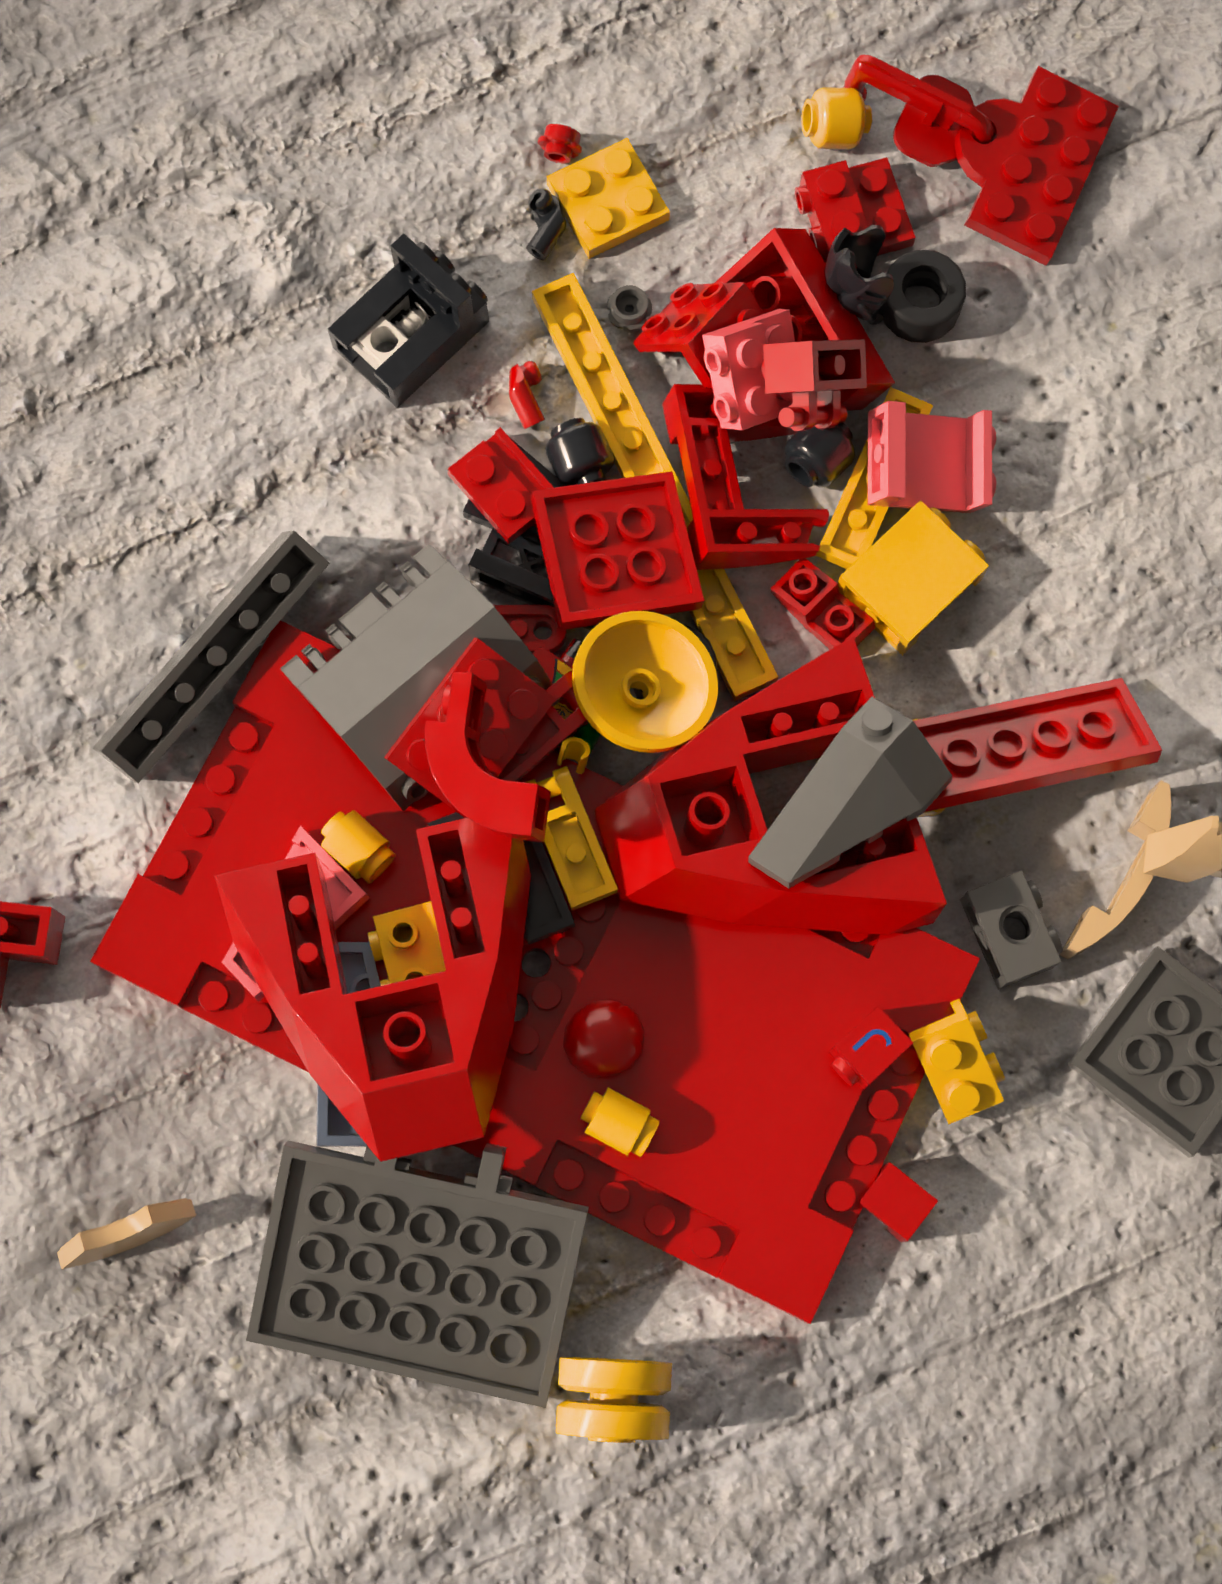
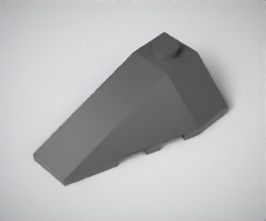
M871 697L841 728L748 857V863L785 887L791 888L838 862L840 854L866 840L870 844L882 837L884 829L905 818L909 822L923 814L952 782V774L913 720Z

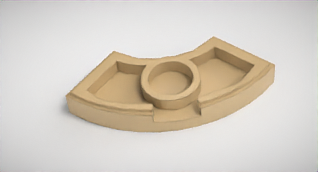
M184 1198L147 1205L136 1213L111 1224L79 1232L57 1252L61 1268L66 1269L101 1260L143 1245L173 1231L196 1216L192 1200Z

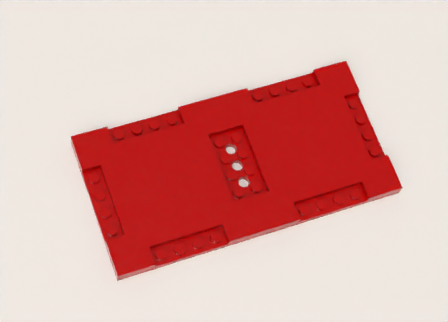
M280 620L270 632L232 702L235 708L145 873L143 876L138 874L90 962L308 1072L265 996L260 1001L254 998L222 963L233 943V938L214 875L284 860L294 844L292 839L300 825L321 846L325 838L321 831L325 824L340 811L347 815L355 810L390 842L389 849L396 854L390 866L370 884L362 877L359 879L354 878L335 860L369 896V899L335 930L337 941L369 942L368 932L376 931L373 916L431 901L416 829L428 827L427 823L456 811L431 792H428L422 799L415 801L404 811L397 805L351 748L280 669L297 655L314 674L317 671L316 668L309 662L301 650L310 644L313 648H317L324 656L325 661L328 662L341 649H337L335 646ZM552 752L518 782H527L535 779L537 783L552 777V771L567 766L614 879L594 809L623 787V785L585 768L582 774L576 773L578 764L569 759L563 760L561 766L557 765L559 755ZM561 794L550 798L548 811L565 805ZM542 842L574 920L575 927L530 945L525 940L523 941L517 995L522 996L528 1002V1012L523 1019L514 1022L484 1138L454 1144L453 1146L479 1159H482L486 1143L507 1147L502 1171L562 1201L588 1206V1214L806 1324H811L854 1230L852 1229L863 1208L860 1204V1199L876 1180L925 1074L922 1063L912 1044L865 1089L857 1082L850 1086L831 1066V1063L836 1059L829 1051L877 1006L909 1038L908 1033L955 1014L950 1002L957 999L961 1001L980 958L918 928L882 935L732 924L622 901L619 892L571 911L544 842ZM540 951L549 957L551 965L545 975L531 977L523 971L522 961L530 952ZM384 960L376 961L375 965L379 981L388 979ZM600 1000L621 1001L623 1005L631 1007L639 1016L645 1031L643 1052L631 1068L617 1075L597 1078L589 1077L571 1065L563 1048L565 1026L573 1015L587 1004ZM609 1087L650 1109V1116L660 1121L642 1157L632 1152L625 1155L584 1133L588 1123L580 1118L594 1091L603 1096Z

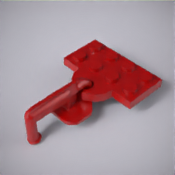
M865 54L860 55L849 71L843 88L858 90L865 101L867 97L865 85L867 83L906 103L893 131V139L897 148L906 156L929 167H937L957 160L967 177L981 186L964 226L1046 266L1055 252L1119 106L1040 66L1034 71L1020 103L1003 98L986 100L975 106L967 89L942 76L926 75L918 79L876 57Z

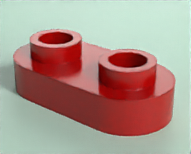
M493 605L532 653L539 647H542L554 654L564 645L567 629L560 630L554 607L549 605ZM539 627H547L552 631V634L549 638L541 640L534 635V632Z

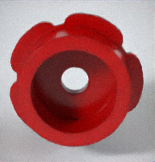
M549 124L545 128L544 136L538 138V144L545 151L544 156L556 163H569L571 158L578 157L582 152V147L579 145L581 134L574 128L566 125Z

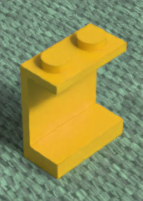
M921 500L842 573L838 580L839 592L874 619L875 630L902 656L917 642L920 633L971 584L976 586L983 579L989 567L985 562L983 552L976 544L970 540L963 541L950 529V521L940 510L935 507L929 509Z

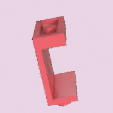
M887 401L868 411V505L911 509L921 500L929 509L935 507L940 511L972 513L992 505V498L996 491V477L992 473V451L996 444V431L992 426V411L982 410L968 418L906 413V402Z

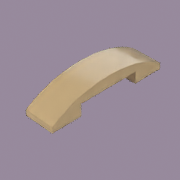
M1160 780L1149 791L1128 829V832L1141 838L1144 842L1106 912L1092 905L1081 914L1063 947L1062 953L1059 954L1062 957L1070 959L1105 937L1123 921L1145 893L1154 877L1153 875L1143 873L1147 835L1169 829L1171 792L1168 783Z

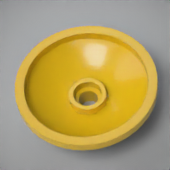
M629 611L605 619L596 625L585 637L573 663V690L583 715L602 736L614 744L629 750L656 753L682 746L703 729L712 716L718 696L717 673L706 647L686 626L659 613ZM630 689H641L644 699L634 698L630 693Z

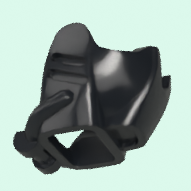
M871 225L858 233H852L847 228H843L835 237L828 254L824 270L826 283L837 294L839 303L843 308L870 324H879L884 318L879 308L887 301L894 289V278L891 274L880 273L870 278L875 259L886 238L885 231L879 225Z

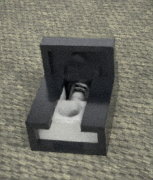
M404 233L390 245L394 267L327 328L332 347L396 408L403 404L489 322L488 298L483 290L473 281L469 280L466 282L460 275L455 273L453 264L439 250L433 252L421 241L415 244ZM383 342H393L397 344V346L389 352H379L375 350V348Z

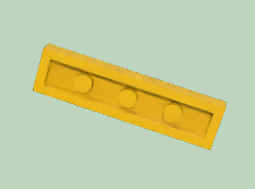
M890 387L883 402H906V413L929 415L933 408L932 404ZM868 438L820 543L819 552L815 555L845 569H848L872 546L888 510V507L868 505Z

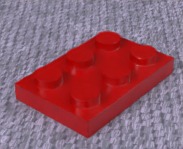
M476 637L384 757L464 818L467 817L448 801L438 787L432 775L425 748L426 720L446 722V716L442 711V697L446 686L451 685L453 671L473 673L487 683L479 743L485 765L496 778L556 700L551 694Z

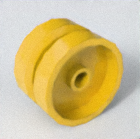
M560 1357L558 1385L568 1391L590 1393V1400H565L558 1404L556 1433L588 1437V1440L615 1443L669 1439L670 1411L662 1405L638 1403V1396H658L671 1391L672 1363L629 1359Z

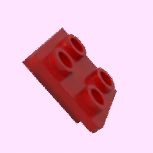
M718 281L712 284L687 283L680 286L671 294V302L659 314L652 316L643 324V332L634 340L633 344L639 352H681L703 387L713 388L710 373L704 362L705 347L702 335L764 314L745 282L723 283Z

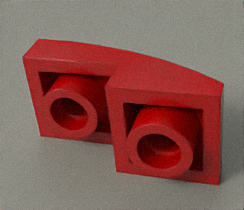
M806 558L799 559L770 588L771 593L828 649H832L854 636L858 646L875 629L874 619L839 592L838 583Z

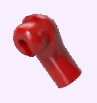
M527 361L521 366L516 364L509 371V398L524 429L545 420L530 388L533 385L539 384L542 380L539 368L533 361Z

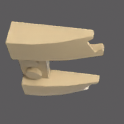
M1209 816L1148 834L1143 873L1185 883L1209 875L1222 878V822H1219V816Z

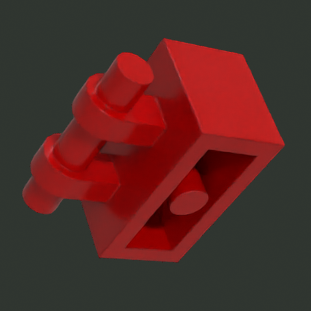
M865 339L763 344L762 375L765 380V394L792 392L793 403L783 408L778 417L780 424L784 427H789L794 431H806L814 426L818 429L834 428L838 423L844 422L847 418V409L841 404L840 389L867 388Z

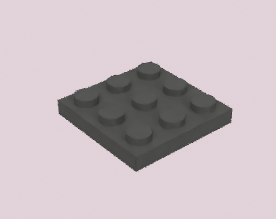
M1157 946L1151 951L1067 1065L1188 1158L1194 1157L1222 1118V994Z

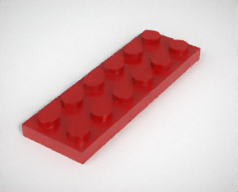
M1123 678L913 720L952 774V782L924 812L1157 763L1162 753L1161 746Z

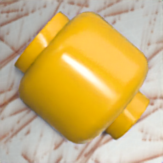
M820 88L814 92L811 99L805 101L803 106V134L806 137H810L811 142L819 149L849 150L855 148L860 143L863 133H869L872 126V109L870 105H865L862 94L854 88Z

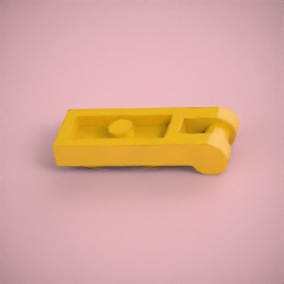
M567 766L552 771L553 776L537 783L535 779H532L525 783L539 784L551 791L550 798L561 794L565 805L548 811L544 845L571 911L618 893V888Z

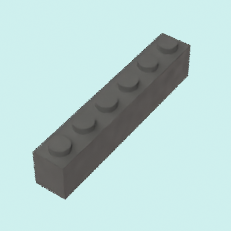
M296 531L282 532L94 745L93 749L127 778L139 783L330 563Z

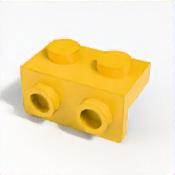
M960 999L950 1002L955 1014L908 1033L948 1125L1004 1102L997 1083L1006 1080L994 1052L984 1055L979 1042L988 1038L976 1010L967 1014Z

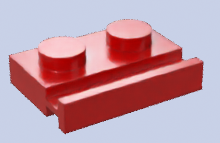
M501 427L495 431L491 438L487 441L483 440L447 469L448 476L508 544L536 523L531 503L532 491L554 488Z

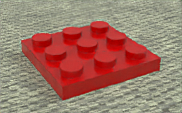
M673 471L532 491L531 503L560 630L598 625L613 615L629 611H649L665 615L702 609L704 597Z

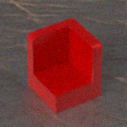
M889 1162L879 1171L880 1175L860 1199V1204L888 1226L886 1231L902 1243L907 1242L938 1200Z

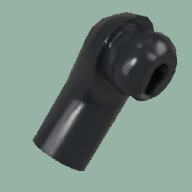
M541 188L535 190L530 195L528 202L538 230L526 246V249L532 256L544 261L564 233L567 222L557 197L552 195L549 190Z

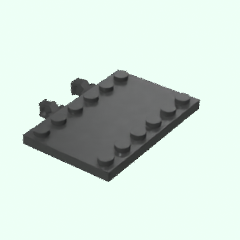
M288 1140L283 1146L246 1341L546 1408L589 1207L511 1190L513 1178L501 1175L507 1147L486 1143L479 1173L467 1172L465 1179L411 1168L412 1159L403 1157L380 1162L368 1146L366 1147L364 1157Z

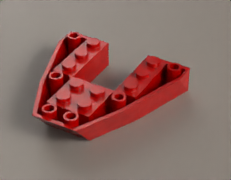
M854 636L710 721L693 738L678 748L664 752L594 809L622 901L732 924L882 935L933 924L947 902L917 817L909 822L904 818L884 829L883 836L870 844L865 840L840 854L838 862L791 888L785 887L748 863L749 855L767 832L749 774L820 758L841 728L871 697L875 698Z
M469 818L416 829L446 971L357 992H347L326 879L316 853L214 875L233 942L309 1074L380 1162L484 1138L511 1039L515 1019L531 873L523 840L498 834L473 822Z

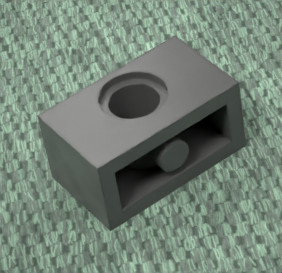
M1022 870L967 891L960 899L998 990L1051 970L1061 963L1058 955L1063 951L1060 938L1053 926L1046 927L1039 908L1043 907L1040 892L1032 880L1026 881ZM1013 917L1023 923L1026 930L1023 940H1014L1007 936L1003 928L1005 918Z

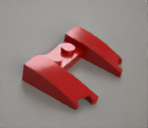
M674 384L662 405L670 445L678 444L693 515L687 531L696 569L741 568L814 557L819 552L820 546L808 543L813 526L824 527L829 518L828 509H744L730 442L794 435L797 431L782 426L779 418L743 431L721 428L713 407L715 398L713 388H704L702 384Z

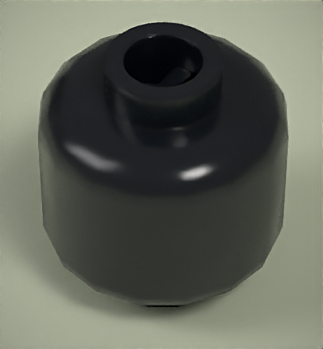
M574 418L561 423L551 431V439L546 444L545 450L558 482L562 486L607 480L605 474L614 465V456L598 424L585 422L583 418Z
M843 422L838 423L834 428L818 429L814 426L810 430L797 431L788 440L785 447L787 458L785 466L788 472L797 482L806 487H826L831 485L852 464L855 458V450L851 442L853 434Z

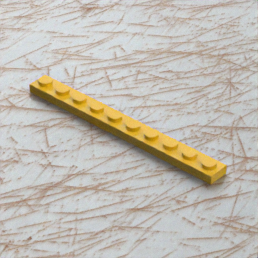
M571 273L532 290V300L594 423L601 427L621 477L627 478L673 471L687 528L693 519L690 501L575 274ZM697 570L704 604L702 609L689 612L698 630L710 641L717 657V668L734 702L778 681L779 676L725 570Z

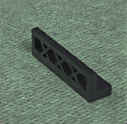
M493 527L483 549L476 548L468 564L471 580L527 604L549 605L555 608L549 579L532 571L545 565L541 545L522 537H518L508 544ZM500 542L516 549L523 564L515 565L494 556L493 554L498 543ZM526 554L531 555L536 559L528 561ZM596 625L586 626L584 628L592 630Z

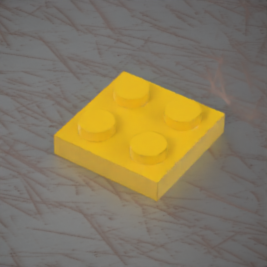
M628 138L547 176V186L552 195L556 196L559 200L564 216L588 259L670 220L668 207Z

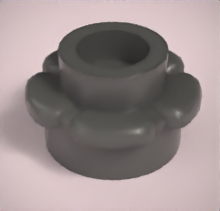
M633 285L622 286L607 301V309L610 310L608 318L617 328L640 329L647 321L646 318L652 314L651 300L639 287ZM631 306L634 310L628 313L625 311V308Z

